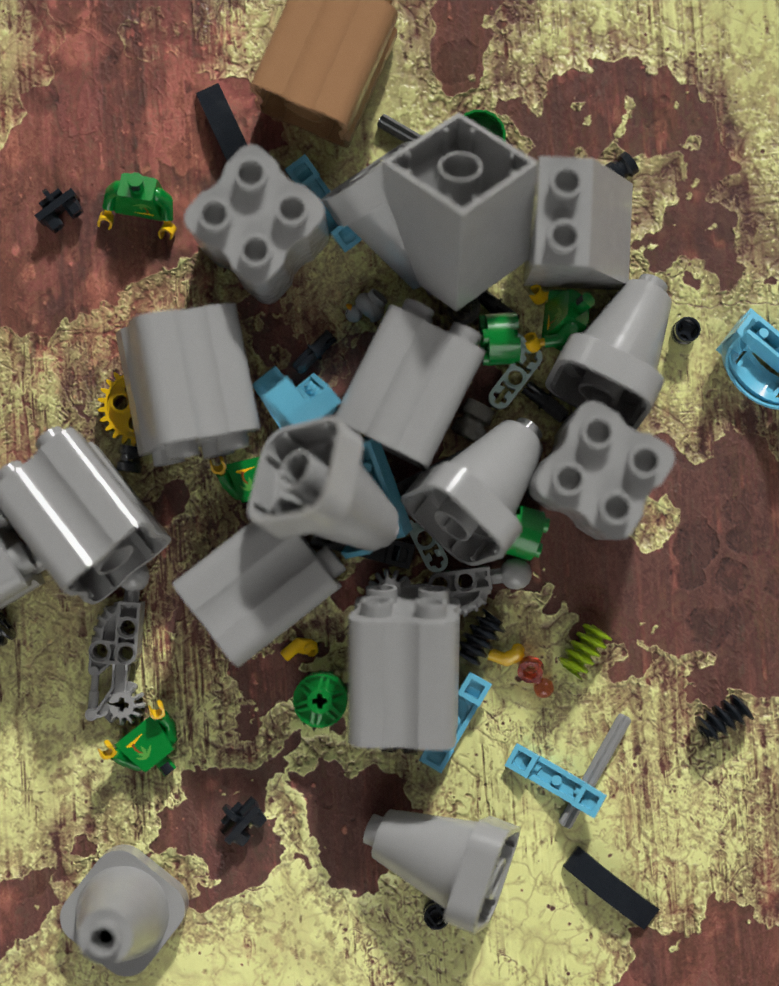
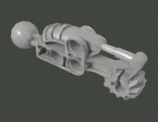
M513 557L506 560L501 568L490 569L489 565L445 570L433 573L428 582L411 584L407 576L397 580L398 570L394 571L393 577H389V570L384 569L385 578H382L377 572L375 573V578L379 583L370 580L369 585L391 584L397 587L398 597H418L419 587L432 585L435 578L443 577L447 581L446 587L450 589L449 597L460 600V615L464 614V617H466L468 613L474 610L478 612L482 605L487 604L486 600L488 594H491L492 584L503 583L506 587L513 590L522 589L529 584L532 578V570L526 560ZM461 574L471 575V585L468 587L460 586L458 584L459 576Z
M146 565L136 570L121 585L125 589L124 600L117 601L112 606H105L103 608L104 612L97 617L99 621L97 626L93 628L95 635H92L91 645L88 649V672L91 675L88 709L85 712V718L88 721H94L104 716L110 723L115 722L119 718L120 726L125 725L126 719L130 724H133L135 716L140 718L143 715L139 708L146 707L145 702L139 701L144 696V693L136 694L138 684L129 681L131 663L137 661L142 652L145 601H139L140 590L146 587L150 578ZM127 620L135 624L133 634L126 632L124 629V624ZM99 644H104L107 647L108 653L106 657L98 654L97 647ZM124 646L132 648L133 657L131 659L123 656L122 650ZM112 665L111 688L98 706L99 674ZM123 698L126 703H129V706L124 709L122 704L117 703Z

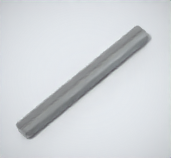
M622 713L618 714L582 778L583 781L595 787L631 723L629 717ZM568 803L559 818V823L565 828H572L581 810Z

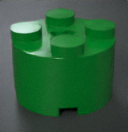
M516 312L479 315V329L482 330L479 348L485 351L482 359L483 366L519 363L518 361L521 358V339L518 337L517 328H519V320Z
M519 505L515 516L521 524L522 532L505 554L530 561L533 557L539 558L542 552L543 543L540 541L542 534L546 533L549 528L550 518L545 517V512Z

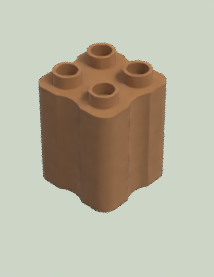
M287 0L250 84L251 91L257 96L255 99L257 109L270 117L306 130L335 145L349 148L397 39V29L394 26L398 19V11L391 5L393 0Z

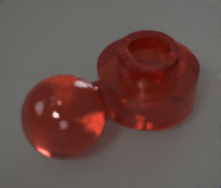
M533 656L524 657L519 662L517 670L519 678L526 683H534V692L538 697L547 698L551 696L554 691V685L550 679L542 677L544 672L542 661Z

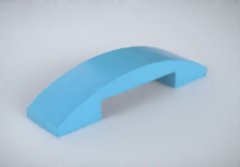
M306 154L284 169L292 182L304 185L320 200L331 192ZM324 205L329 234L346 253L362 241V239L348 226H338Z
M470 671L459 687L456 745L492 686L490 682ZM454 748L448 750H424L419 761L442 773L454 752Z
M518 743L504 765L569 802L572 806L592 818L596 817L607 797L606 794Z

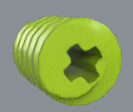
M583 624L582 626L586 633H576L580 642L571 640L570 643L574 650L565 648L564 651L568 658L561 656L558 658L564 668L581 680L579 672L585 674L589 672L585 664L592 666L595 664L591 656L600 658L601 655L597 648H607L603 640H613L593 624Z

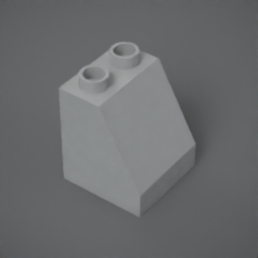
M460 113L452 116L383 161L382 187L418 284L455 311L464 307L528 260L538 171L537 161Z
M539 156L529 255L524 265V286L540 285L541 287L619 290L629 280L633 183L593 158Z

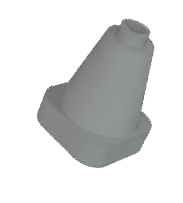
M409 141L397 146L326 194L321 200L338 226H348L399 277L415 290L421 286L416 279L382 187L383 161L413 142Z
M642 274L639 279L628 280L627 284L618 290L582 333H575L569 336L545 382L547 389L560 400L576 408L587 402H599L619 414L628 427L636 430L652 410L664 385V378L657 370L672 300L666 293L668 290L667 284L659 277L651 274Z
M327 416L286 426L277 430L267 440L260 455L248 503V515L254 523L280 538L311 533L366 551H374L389 546L396 539L399 532L396 508L360 463L363 451L362 438L339 419Z
M518 418L516 421H502L449 462L441 463L422 472L401 496V502L406 512L451 556L466 565L477 566L502 558L522 532L521 524L515 514L543 453V446L540 442L542 438L541 430L536 424L526 418Z
M390 809L384 817L377 814L372 815L365 829L363 843L372 846L373 859L445 908V922L476 934L488 925L496 909L518 844L521 828L493 816H488L479 821H471Z
M125 844L117 845L102 855L66 900L61 909L60 923L64 933L80 946L81 951L88 959L104 965L117 975L133 976L142 972L181 924L189 907V897L185 887L138 848Z

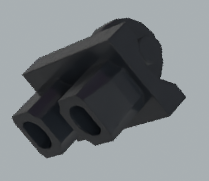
M45 188L42 192L46 197L39 202L43 209L34 216L44 227L47 226L52 232L57 233L65 226L58 217L59 215L67 211L71 218L75 219L84 211L79 203L81 199L72 188L65 193H62L59 188L50 193Z
M250 796L243 805L237 802L233 807L228 804L222 807L226 815L221 820L224 826L220 831L224 835V841L229 845L234 842L243 847L251 837L245 827L252 823L255 827L259 828L267 821V818L260 809L257 800Z

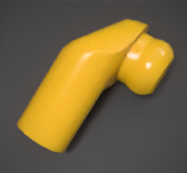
M298 637L287 645L280 654L287 662L297 653L314 657L319 651L318 644L312 639Z
M519 643L513 644L512 648L506 652L493 648L489 650L487 659L508 667L522 661L525 657V648Z

